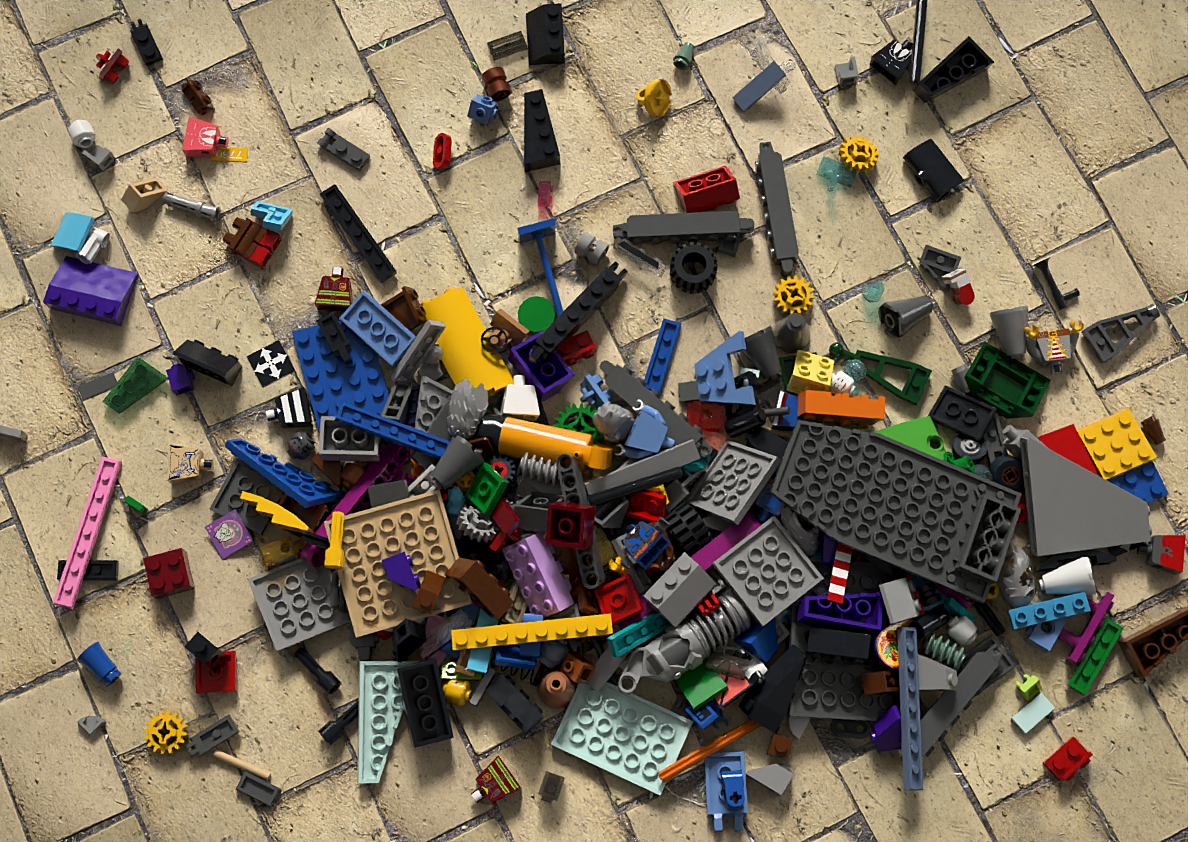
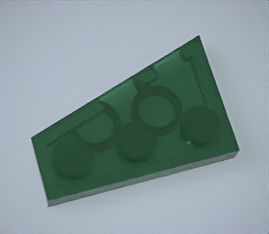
M137 356L102 402L120 414L169 379Z

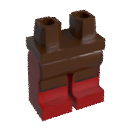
M236 217L232 227L238 230L236 235L227 232L223 237L224 243L230 247L232 252L264 269L272 256L271 253L275 252L282 241L280 234L263 228L248 218L244 220Z

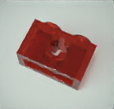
M701 401L687 403L686 416L690 419L688 421L690 425L694 426L696 424L706 432H724L726 406L716 402L710 403V405L703 404ZM704 413H707L708 419H704Z

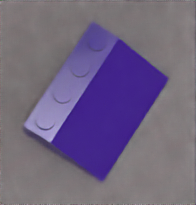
M66 256L48 285L43 303L52 310L122 326L138 273L94 262L85 264L77 258Z

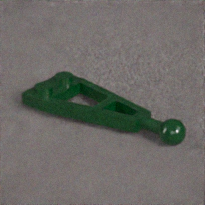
M839 342L832 343L829 347L831 356H842L852 360L851 366L896 397L916 406L932 372L928 368L905 360L857 350L856 354L845 350ZM863 358L879 362L875 372L858 362L859 359ZM884 364L911 370L902 391L879 376Z

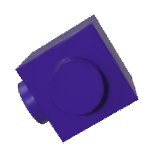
M175 364L171 366V369L166 370L171 389L176 396L195 390L192 380H195L193 371L188 369L185 364Z

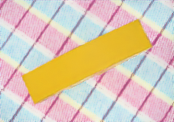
M242 491L240 499L246 504L257 506L256 511L262 516L272 518L271 522L276 527L304 533V531L314 533L298 517L280 505L263 497Z

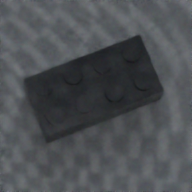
M431 658L394 667L412 746L416 748L454 738L437 660Z

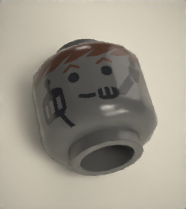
M297 432L287 441L289 449L287 453L294 460L296 458L304 460L315 450L314 444L316 442L307 432Z

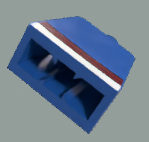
M780 391L775 408L789 407L790 414L773 416L771 428L793 431L798 420H806H804V417H797L798 397Z

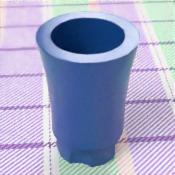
M99 642L89 646L77 658V661L85 666L100 682H103L106 687L114 683L122 674L105 653Z

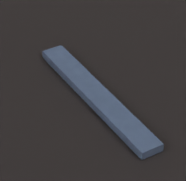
M897 627L904 791L923 790L916 627Z

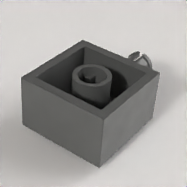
M532 491L517 504L508 503L521 520L516 528L523 529L524 531H541V533L547 534L548 504L559 501L564 502L563 495Z

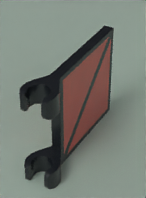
M742 647L737 649L732 657L715 668L729 688L713 699L720 710H723L754 686L760 685L765 681V677L759 670L755 671L748 679L737 663L743 662L749 657Z

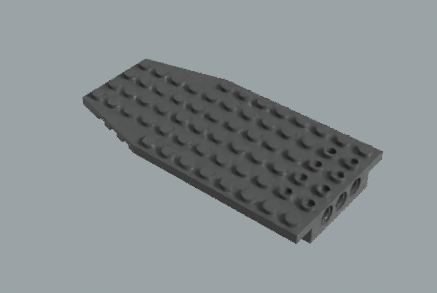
M798 420L795 424L770 490L771 495L835 542L980 603H985L991 584L998 580L1021 511L1017 507L1021 493L876 432L869 433L857 429L851 430L839 426L832 427Z

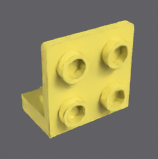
M797 350L794 369L787 386V391L797 394L805 390L827 392L831 383L834 360Z

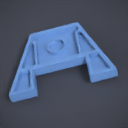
M738 331L694 364L700 401L756 405L752 386L735 388L730 355L746 350L743 331Z

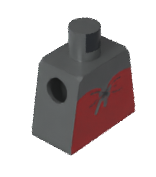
M1154 535L1150 537L1151 541H1148V544L1138 543L1137 554L1147 556V566L1174 575L1183 572L1186 535Z

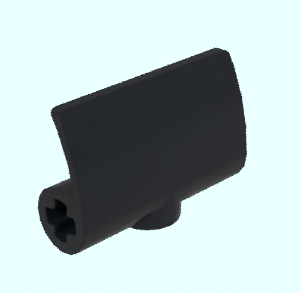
M932 139L919 144L903 156L904 161L914 171V178L921 186L925 185L936 201L945 197L952 188L964 182L962 176Z

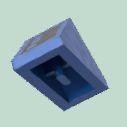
M705 704L696 711L692 705L685 709L695 726L699 729H704L719 717L708 704Z

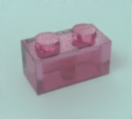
M540 180L537 203L540 207H549L550 203H552L551 192L553 193V186L551 181Z

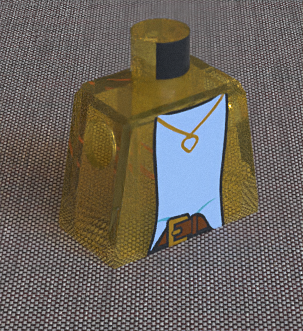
M286 537L261 546L260 555L266 570L269 571L297 560V553L301 552L305 543L301 539L292 542L290 537Z

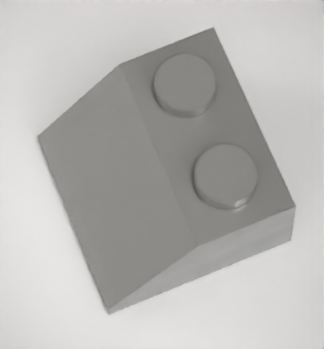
M909 576L879 585L890 624L920 615L922 607L919 599L915 598L914 591H916L914 581L910 580Z

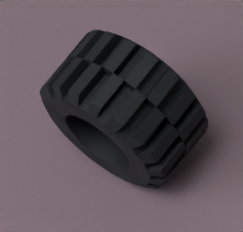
M689 242V246L683 244L681 249L678 247L675 254L673 253L670 262L672 282H676L675 286L678 289L682 287V291L685 293L686 290H689V294H694V291L701 293L702 289L706 291L709 285L713 284L718 268L714 252L712 250L708 251L709 247L706 245L702 247V243L699 242L697 245H694L693 242ZM688 261H697L703 265L705 270L703 273L694 276L687 274L682 266Z

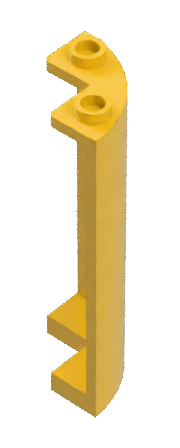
M451 287L434 299L425 300L420 304L426 311L425 316L427 320L441 321L446 326L436 343H439V347L443 350L441 360L455 386L464 379H468L469 385L472 384L473 389L477 388L480 383H483L485 390L488 391V398L493 395L504 393L508 384H514V380L500 354L489 353L482 347L481 336L486 329L463 287L458 289ZM483 341L487 349L496 351L495 347H491L488 342Z

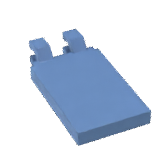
M744 752L714 753L704 759L707 815H709V818H713L714 832H722V818L733 817L734 831H742V817H746V814H748ZM742 770L745 800L743 807L739 811H731L726 806L721 772ZM732 797L734 803L737 804L738 800L736 797Z

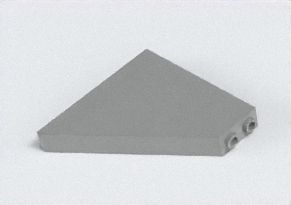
M1025 437L1020 438L1031 554L1044 556L1151 541L1150 508L1146 501L1036 441Z

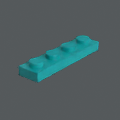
M657 611L648 614L607 638L611 655L616 658L666 630L671 624Z

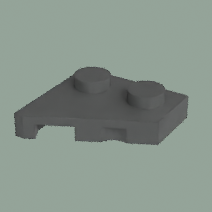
M925 245L919 264L945 291L949 292L950 284H944L942 276L957 270L961 257Z

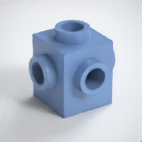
M477 94L471 100L467 117L476 120L477 123L488 124L492 119L495 120L498 109H496L498 102L493 101L488 96Z

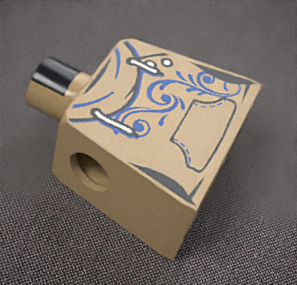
M169 444L167 481L169 483L178 484L201 480L203 470H213L214 460L204 459V453L200 449Z

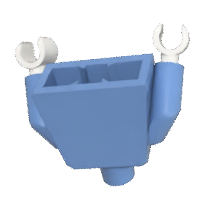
M639 399L637 402L641 406L639 408L632 407L638 415L624 446L616 445L622 448L621 453H614L619 457L647 458L652 456L653 453H658L660 447L665 449L673 447L675 440L665 436L668 427L665 426V420L659 411L645 405Z

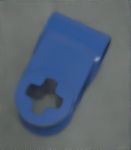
M742 770L721 772L726 806L731 811H739L743 807L745 800ZM732 797H736L738 800L737 804L734 803Z

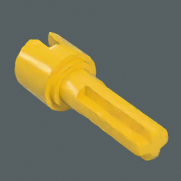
M342 512L332 513L330 548L325 550L324 567L343 569L345 551L342 549L344 513Z

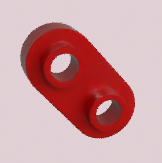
M445 133L438 134L434 141L433 166L440 170L446 169L451 162L452 139L451 136Z

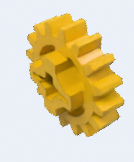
M851 135L850 139L845 138L839 147L838 155L841 156L839 160L841 162L844 161V167L849 166L850 171L856 169L857 173L860 170L866 173L868 169L872 170L878 161L879 153L876 152L878 147H873L874 142H868V137L861 139V135H858L857 138Z
M797 275L794 276V279L787 276L786 281L780 279V285L776 284L775 289L777 291L773 292V296L776 298H774L773 302L779 303L777 309L783 308L782 314H785L787 311L789 315L794 312L801 314V310L806 313L807 307L811 308L812 303L810 301L814 300V296L810 294L813 293L814 289L808 288L810 282L805 284L804 277L797 280Z
M167 710L166 715L163 711H159V717L152 715L153 721H147L146 723L149 725V728L144 729V732L148 733L144 740H150L147 746H155L154 752H158L161 749V754H166L167 750L170 754H173V748L180 750L179 744L186 743L183 737L189 736V733L184 732L188 725L182 724L185 719L183 717L178 719L179 713L175 712L172 715L170 710ZM172 721L177 724L179 730L175 729ZM170 730V733L164 735L163 731ZM154 735H156L159 738L160 744L156 742ZM175 737H177V739L171 744V741Z

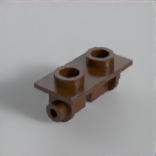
M185 78L187 83L182 84V92L189 101L195 98L191 104L196 112L205 115L208 108L215 109L211 103L212 99L201 89L202 85L195 79Z

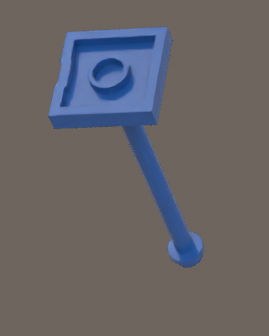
M554 218L519 227L517 232L520 244L532 240L536 241L558 317L563 312V308L543 241L544 237L556 234V224Z

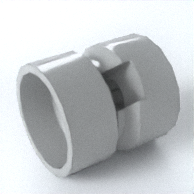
M585 232L577 243L574 253L583 258L588 257L589 262L598 266L604 259L609 245L602 240L596 241L595 236Z

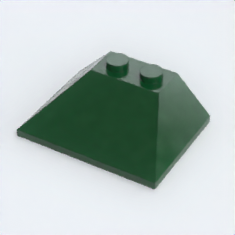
M987 342L983 343L964 377L972 397L997 408V414L1006 419L1032 417L1051 381L1018 360L1011 359V356H1007L1006 353Z

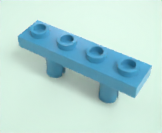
M1081 592L1011 609L1007 613L1012 630L1087 613L1091 609L1086 593Z

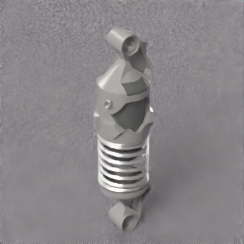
M729 586L718 597V601L721 604L720 608L705 617L699 610L700 616L693 613L694 620L687 617V621L683 620L676 628L671 625L666 628L665 633L655 640H651L646 646L636 648L630 658L619 665L623 672L618 682L619 692L624 695L632 694L640 678H650L669 684L673 680L680 678L689 669L694 670L703 663L706 657L710 656V651L716 652V647H722V642L728 643V638L734 639V635H740L741 631L745 632L751 625V613ZM731 624L737 628V631L733 629ZM726 627L730 630L731 635L726 632ZM720 631L724 634L725 639L720 636ZM624 680H629L632 682L633 687L626 690L622 687L621 683Z

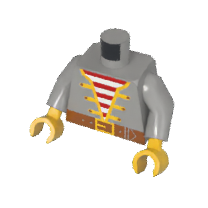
M1074 320L1070 321L1071 331L1068 328L1039 332V328L1035 325H1032V331L1029 327H1025L1024 333L1028 335L1026 338L1027 352L1037 361L1039 366L1050 365L1052 375L1063 373L1061 364L1068 361L1073 355L1079 337L1078 331H1081L1084 327V323L1079 320L1077 327H1075L1076 322Z

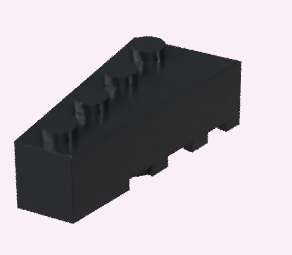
M542 89L524 93L525 173L561 164L559 149Z

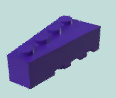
M881 592L859 593L855 595L844 594L843 604L827 600L828 595L805 597L798 603L797 622L871 636L881 630L883 609Z

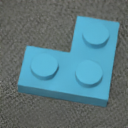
M259 201L251 208V216L264 219L262 227L268 228L270 231H281L293 213V209Z

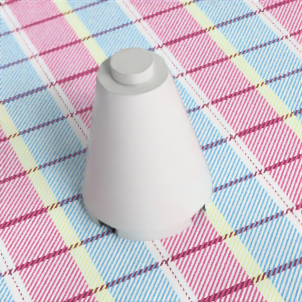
M1088 557L1079 558L1042 574V579H1039L1041 591L1045 590L1046 594L1073 595L1085 592L1089 596L1096 594Z

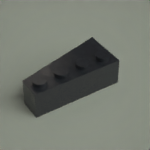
M968 36L920 81V84L915 86L913 91L926 103L988 70L994 61Z

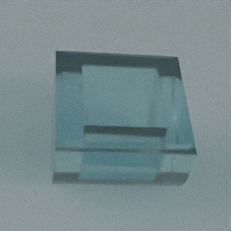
M882 280L864 287L862 295L866 301L875 303L880 300L885 289Z

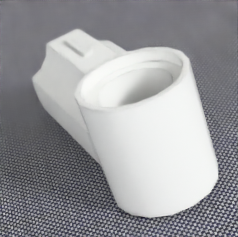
M92 226L81 251L76 253V257L85 264H91L99 250L107 246L110 240V233Z

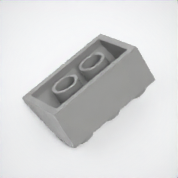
M684 552L643 596L646 603L676 628L715 587L716 583L698 563Z

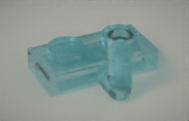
M823 156L816 175L830 180L827 189L832 192L837 183L851 187L857 172L856 169L850 171L849 166L844 167V163Z

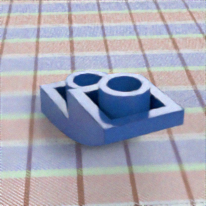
M525 613L523 615V623L544 621V615ZM542 642L520 644L519 655L521 657L540 658Z

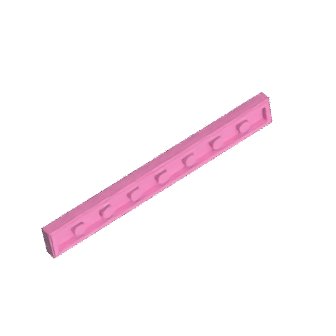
M107 457L101 458L52 603L54 605L69 609L74 608L122 465L120 460Z

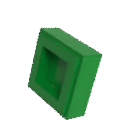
M127 496L124 500L127 505L142 515H145L148 508L130 496Z

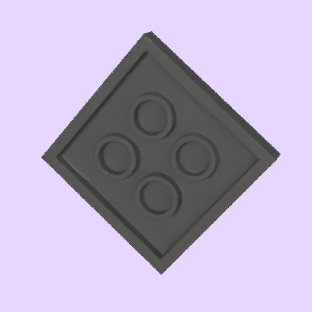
M237 458L214 499L210 510L224 516L236 509L246 528L263 535L270 517L262 516L256 511L257 506L246 504L241 500L242 491L263 497L276 504L280 502V496L284 491L272 485L271 481L259 475L255 469L247 466L243 460Z

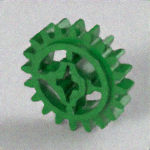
M573 403L571 410L568 406H565L566 413L559 411L561 418L555 417V422L558 424H554L553 427L576 431L580 422L582 429L580 432L593 435V444H598L597 441L603 442V438L600 436L601 434L596 426L590 427V425L584 422V417H587L593 423L592 417L597 412V409L591 412V405L584 409L583 403L580 404L579 408ZM577 416L574 422L565 424L570 418Z

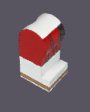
M957 269L942 276L944 284H950L953 292V301L957 305H969L974 301V291L965 269Z

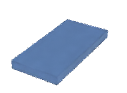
M364 290L339 318L393 368L400 362L416 338L410 330Z

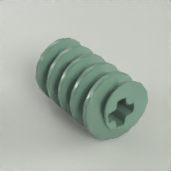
M933 632L924 646L923 650L926 649L925 655L929 656L933 653L932 659L936 660L940 657L939 663L943 664L947 661L946 666L952 667L954 665L953 669L959 671L968 653L966 655L963 654V647L957 651L956 643L950 647L949 639L943 643L942 635L935 639L936 632Z

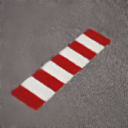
M839 543L837 544L827 600L843 604L852 549Z

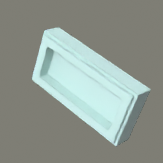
M1041 692L1011 719L1026 734L1055 707Z

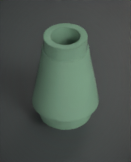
M685 42L673 58V64L677 69L686 70L690 66L694 49L692 43Z

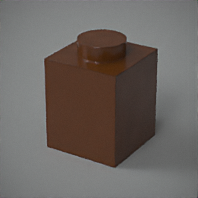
M776 734L771 735L766 755L787 760L793 739Z

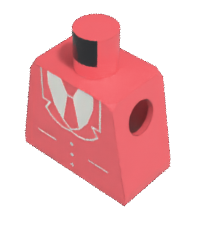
M189 117L182 147L186 157L216 156L218 147H228L229 138L220 136L218 126Z

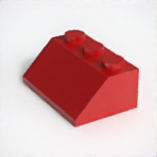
M726 166L673 182L685 213H697L707 209L712 210L717 208V206L731 204L735 200L740 199L736 178Z

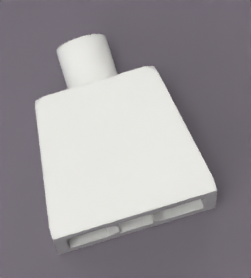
M516 375L513 377L514 384H508L504 390L500 415L520 420L536 421L540 412L535 387L533 385H525V376Z

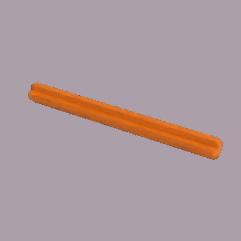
M749 719L658 773L660 780L666 782L762 725Z

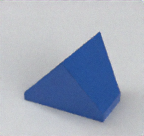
M775 617L763 627L757 621L751 623L748 630L745 632L741 631L740 635H737L734 639L735 643L764 664L778 650Z

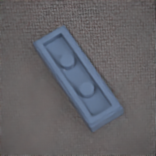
M773 61L732 98L746 112L787 75L776 61Z

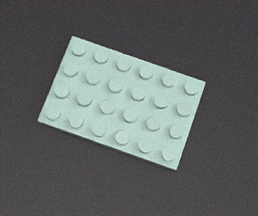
M606 682L598 693L589 685L579 683L551 745L661 796L666 782L660 780L658 773L676 762L693 721L633 693L630 695L621 694L618 687L609 682Z

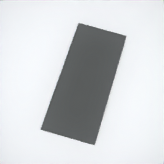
M112 372L80 385L78 389L82 400L116 387L118 383Z

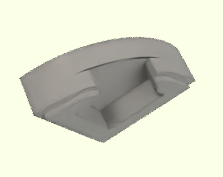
M88 716L81 718L77 723L90 736H93L106 721L100 717Z

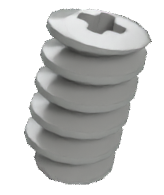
M527 452L522 457L517 471V476L522 471L523 478L530 474V480H534L537 476V481L541 482L545 478V484L547 485L552 480L553 487L556 486L559 478L556 463L551 466V460L549 459L544 464L543 457L537 462L536 455L529 459Z

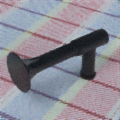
M1049 257L1034 264L1032 267L1035 266L1042 272L1059 310L1067 307L1065 301L1080 296V292L1075 288L1070 292L1061 294L1048 267Z

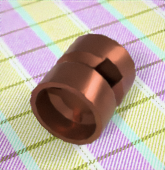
M502 67L490 68L481 75L484 86L487 88L488 96L493 101H501L512 94V89L509 82L506 81L507 77Z

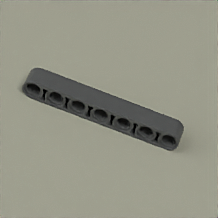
M572 454L560 455L556 460V466L564 502L573 503L574 498L577 496L579 504L589 505L579 460ZM567 458H569L571 461L569 468H566L565 466V460ZM571 477H573L575 480V485L573 487L569 485V480ZM594 530L593 546L585 549L575 548L582 582L588 589L602 587L605 583L604 570ZM588 555H590L593 560L591 565H588L586 562V558ZM593 574L597 578L595 585L591 583V576Z

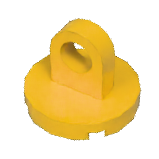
M654 79L647 87L640 89L636 93V99L639 104L645 105L646 111L650 115L662 116L671 105L669 98L670 95L672 96V90L666 80Z

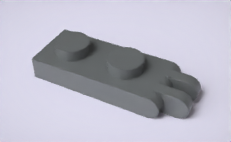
M228 714L191 737V742L185 746V749L195 748L188 753L190 757L196 754L202 756L240 731L231 715Z

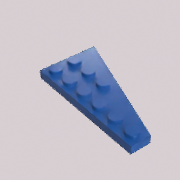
M241 438L227 440L225 448L231 451L232 455L239 457L247 466L255 469L259 475L271 481L272 485L279 487L287 496L295 499L302 507L308 508L340 500L346 494L341 489L338 492L331 489V484L325 481L314 480L312 474L288 462L283 464L277 461L278 457L273 454L261 453L259 447Z

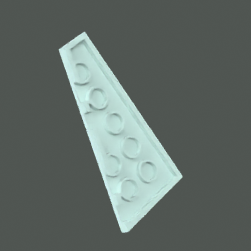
M359 661L357 783H379L389 748L393 742V736L404 709L394 667L419 661H402L401 663L398 661Z

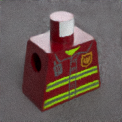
M333 267L332 276L322 277L315 300L317 310L345 312L353 303L351 281L349 278L343 277V268Z
M497 756L475 779L480 787L473 791L471 795L477 803L486 797L489 798L491 803H494L520 790L521 786L502 759Z

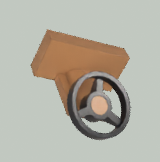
M500 308L496 311L490 323L493 327L486 329L482 333L481 344L484 350L489 353H500L511 342L516 345L524 342L530 331ZM495 330L487 337H484L488 331ZM483 341L488 342L491 347H495L496 351L487 349Z

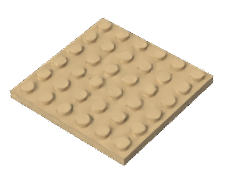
M440 489L344 516L342 549L345 551V562L343 569H337L356 638L395 627L406 618L415 621L472 604L470 595L465 590L462 592L458 588L460 584L455 579H448L444 575L457 561L459 556ZM332 520L324 521L329 543ZM405 551L406 556L410 554L414 564L411 567L412 573H417L421 584L427 570L445 577L431 615L412 608L421 585H418V590L414 592L388 580L382 563L383 559Z

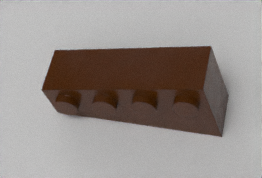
M1184 607L1118 641L1135 677L1145 678L1154 667L1162 663L1164 658L1173 653L1183 641L1188 639V607Z

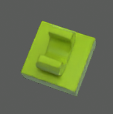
M1024 674L1023 677L1026 682L1021 684L1019 681H1016V685L1022 697L1028 702L1042 690L1040 680L1036 676L1030 677Z

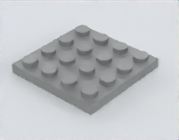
M726 440L684 502L693 508L738 525L776 471L781 460L768 453Z
M775 516L771 517L712 563L761 627L824 579Z
M300 558L248 579L276 652L350 623L348 613L330 608L332 573L330 568L324 567V564L320 567H314Z

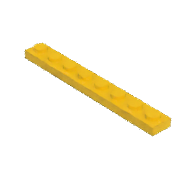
M611 614L451 630L453 651L613 635Z

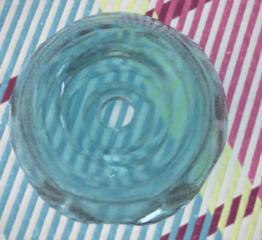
M856 359L848 360L843 367V372L853 378L854 382L862 381L867 372L864 363Z

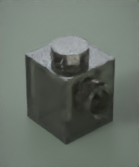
M546 771L538 795L542 796L541 800L551 804L553 800L558 801L565 777Z

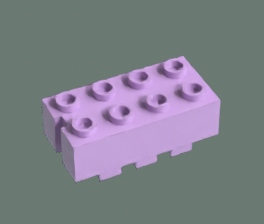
M541 531L502 549L531 614L547 617L575 604L569 592L572 589L567 578L563 580L560 573L564 570L559 560H554L552 554L555 551L551 544H546Z

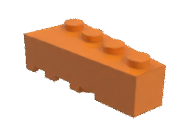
M805 390L798 394L797 417H804L806 421H815L817 419L822 420V423L825 424L837 422L840 423V426L857 425L859 429H868L869 426L885 419V397L878 396L877 399H869V395H860L851 398L849 393H838L832 396L831 392Z

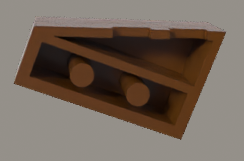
M459 557L444 575L448 579H455L460 584L458 588L462 592L465 590L473 598L472 601L489 617L499 620L514 603L509 597L511 595L510 592L497 584V578L484 570L486 567L482 562Z

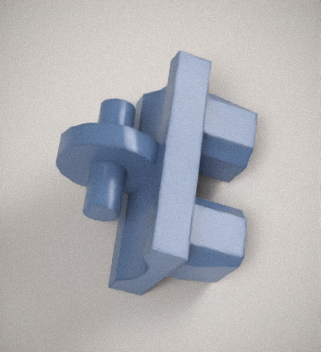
M589 374L584 377V381L580 384L582 387L580 391L583 394L580 398L582 403L588 401L591 406L595 405L598 409L606 402L612 400L614 395L611 390L607 389L602 392L599 388L604 383L599 374L595 376Z

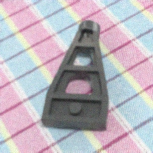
M1150 304L1142 309L1100 320L1082 330L1081 333L1100 362L1104 363L1118 355L1151 321L1160 317V313L1154 304ZM1134 317L1138 321L1139 326L1133 331H1129L1124 321ZM1119 326L1124 333L1123 338L1119 342L1113 343L1106 333L1107 328Z

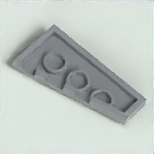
M426 376L421 378L415 429L423 432L428 430L447 398L452 395L453 390Z

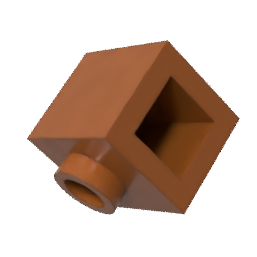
M568 653L560 671L576 683L588 684L596 666L581 654Z

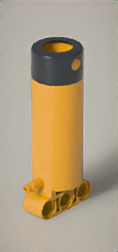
M485 413L481 419L477 433V439L487 437L495 454L522 459L527 452L529 459L533 455H536V461L543 457L544 464L550 459L551 466H553L560 455L572 454L579 460L581 472L583 473L587 470V467L602 470L611 467L615 450L613 446L593 444V436L591 434ZM567 458L565 460V466L566 468H569L571 461L569 458Z

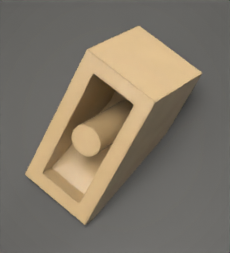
M157 178L129 184L121 201L134 213L150 207L168 190Z

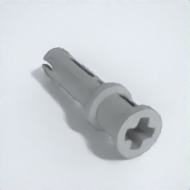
M169 192L165 193L163 198L164 204L193 212L197 217L201 218L203 216L211 219L212 222H216L220 216L221 208L217 205L214 207L206 204L204 201L195 202Z

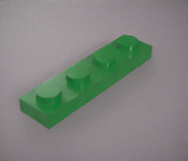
M1104 618L1105 621L1100 629L1097 630L1093 642L1085 651L1084 658L1078 663L1066 684L1083 696L1087 694L1124 629L1108 618Z

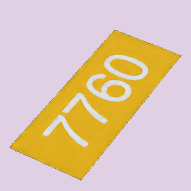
M218 147L216 156H211L210 161L247 162L248 148Z

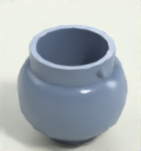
M568 640L542 642L540 658L537 659L547 667L555 669L557 665L563 663L567 654L570 653L567 645Z

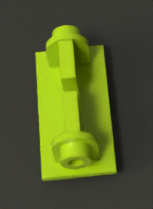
M442 661L441 679H446V681L449 679L476 681L482 679V673L475 672L474 677L456 672L455 666L457 661Z

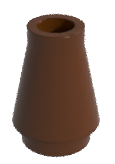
M1155 415L1140 422L1141 428L1155 445L1166 440L1160 421L1156 419Z

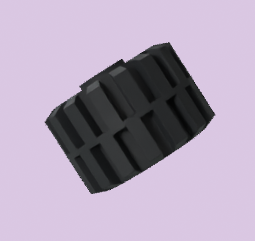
M683 502L666 514L667 516L664 519L670 523L666 530L669 533L673 547L680 555L685 552L691 557L713 540L702 518L686 502Z

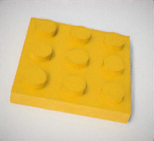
M1129 408L1077 430L1100 477L1107 481L1152 462L1157 458Z

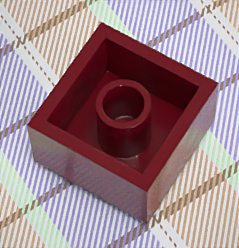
M560 501L548 504L546 544L578 549L593 546L595 506Z
M179 548L143 558L152 597L160 599L195 589L187 552L184 549Z

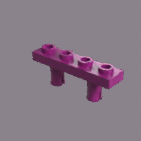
M1106 592L1098 603L1087 598L1091 609L1089 612L1091 617L1081 635L1076 636L1062 628L1057 638L1072 646L1066 662L1074 665L1077 661L1079 663L1082 661L1086 654L1083 650L1086 645L1090 646L1095 638L1093 633L1096 628L1100 629L1105 619L1102 617L1105 612L1109 613L1114 605L1112 600L1115 595Z

